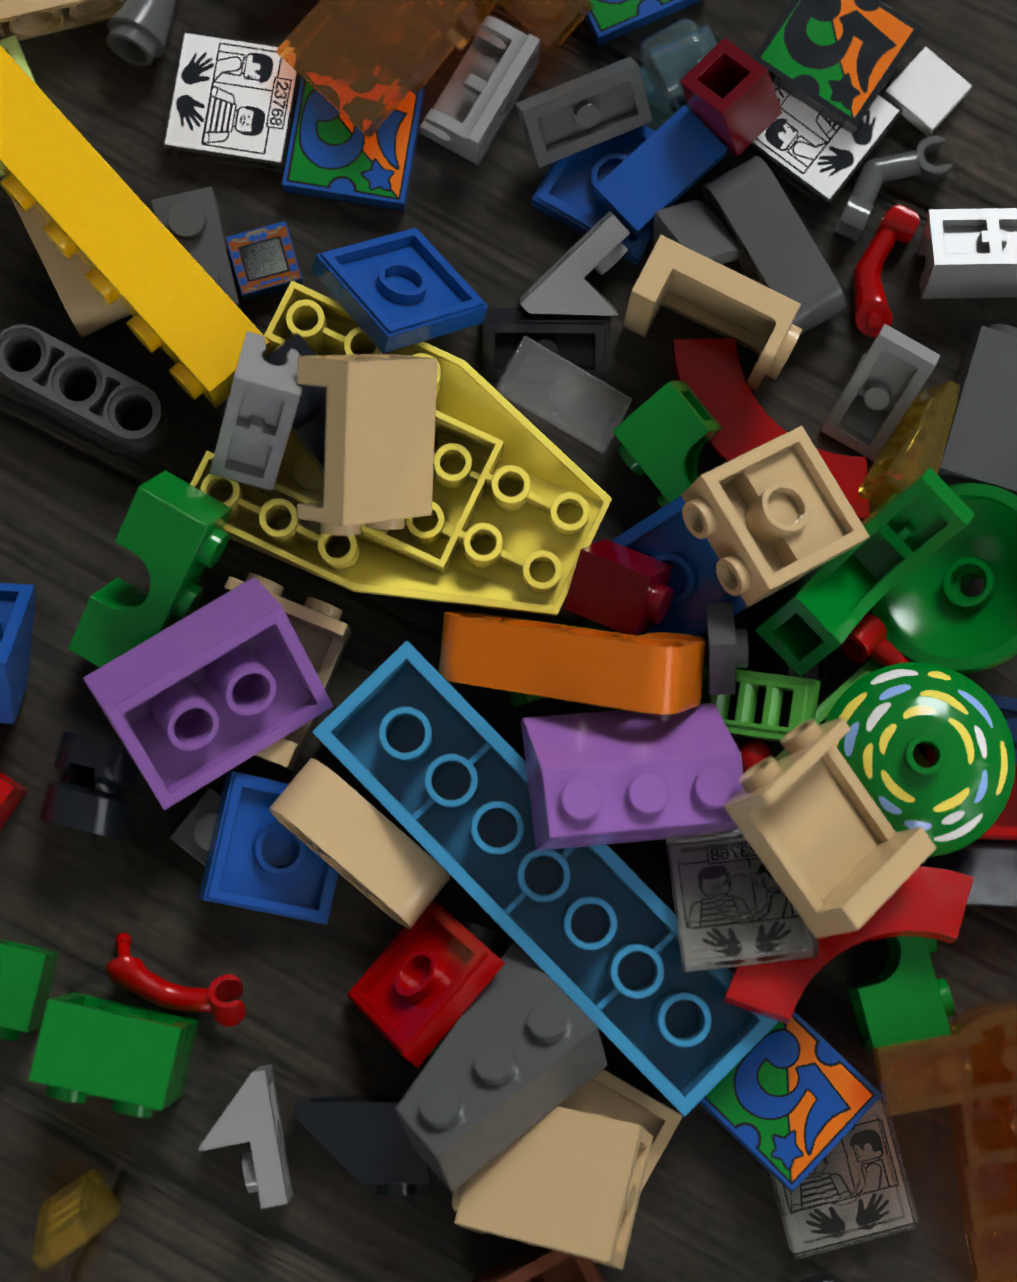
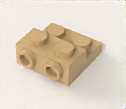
M803 426L702 474L681 494L685 501L682 515L688 530L698 539H708L719 558L716 564V573L722 587L733 596L741 595L748 607L798 581L808 572L857 547L870 537Z

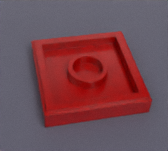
M433 900L411 929L403 927L348 992L347 997L403 1057L419 1067L504 966L505 962L444 907Z

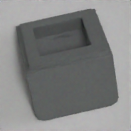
M695 199L655 212L653 248L660 235H663L721 265L742 257V247L702 201Z

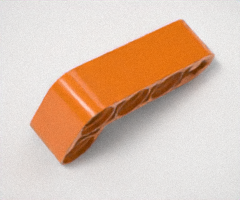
M448 611L444 612L438 673L446 681L644 713L676 714L700 705L707 639L694 635L669 632H652L637 636L485 613Z

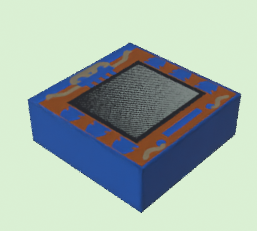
M286 221L226 237L244 302L287 290L291 280L304 285Z

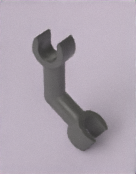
M930 136L923 139L915 151L867 161L860 172L834 232L857 241L861 230L863 231L883 182L916 176L919 180L926 183H937L943 180L953 164L930 165L925 160L924 154L939 151L946 139L941 136Z

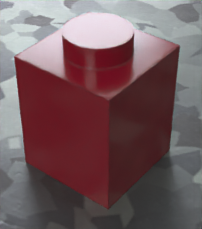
M725 37L679 81L692 113L737 156L782 114L769 70Z
M600 540L581 549L563 609L618 632L638 635L655 625V623L660 624L665 618L674 594L673 588L667 586L673 565L610 540Z

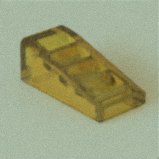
M949 380L917 394L863 480L858 492L860 497L881 505L895 492L898 494L929 467L938 475L960 394L959 384Z
M89 1170L48 1198L42 1205L32 1256L39 1269L44 1267L46 1270L97 1235L121 1213L119 1210L122 1209V1206L99 1171Z

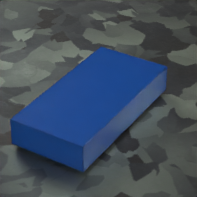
M684 105L594 187V195L637 238L654 222L655 212L671 207L726 156L728 148Z

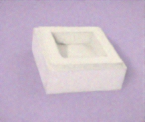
M925 46L887 88L882 98L897 108L903 117L929 137L967 95L972 85Z

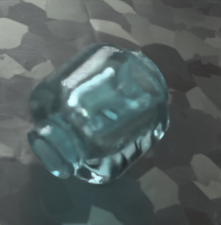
M681 19L641 42L639 55L643 65L639 68L649 104L660 99L664 107L672 113H676L684 105L689 108L679 81L717 45L708 23L698 27L691 19Z

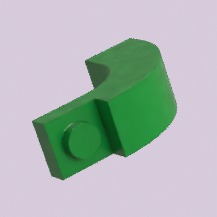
M929 467L898 494L895 492L861 522L870 536L857 547L808 572L773 608L755 631L801 677L842 645L859 621L893 586L967 527L976 514Z

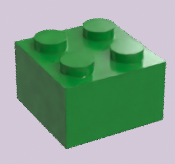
M77 992L49 998L28 1081L46 1084L45 1095L54 1099L73 1103H85L87 1096H100L113 1099L111 1110L134 1117L151 1118L153 1110H164L183 1096L200 1020Z

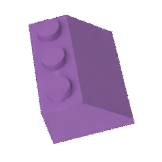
M255 576L83 677L117 736L164 810L334 707L283 607Z
M715 703L700 704L676 714H652L617 710L529 717L521 720L536 851L728 834L738 828L723 806L743 788L739 782V778L743 775L741 754Z

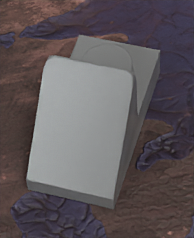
M609 210L520 297L522 307L531 314L618 315L616 308L586 278V275L593 269L600 275L607 272L628 250L622 241L630 232Z
M884 324L868 352L863 355L820 431L868 459L875 461L932 373L940 355Z
M272 1064L260 1066L250 1074L198 1148V1151L250 1142L251 1152L242 1154L243 1174L248 1193L258 1192L261 1209L288 1204L294 1194Z

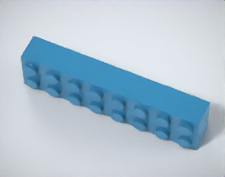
M408 641L400 646L312 731L684 1116L779 1022L723 1002L734 975L725 965L686 969L679 918L608 845L536 851L525 760Z

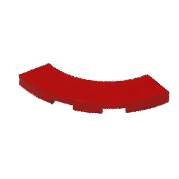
M736 338L673 339L672 355L677 381L684 380L723 428L708 441L715 451L714 455L723 464L788 433L763 410L747 385L737 354ZM816 448L862 522L869 515L867 458L834 454Z
M919 866L858 930L815 938L810 931L814 955L740 963L730 981L723 1002L787 1024L791 1020L801 994L811 979L833 958L857 944L867 940L873 941L897 936L932 938L952 944L958 937L974 877L951 870Z

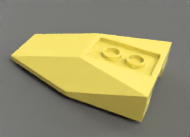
M292 280L264 334L270 342L271 351L294 333H298L317 356L383 354L337 301ZM424 341L387 353L438 358L432 515L405 518V528L397 530L373 529L366 527V524H361V534L351 536L321 533L320 522L297 519V504L324 501L325 475L320 471L291 431L273 491L209 474L214 453L206 451L190 485L232 508L223 528V531L230 535L229 539L353 592L552 616L558 615L565 601L581 549L591 545L612 501V498L465 360Z

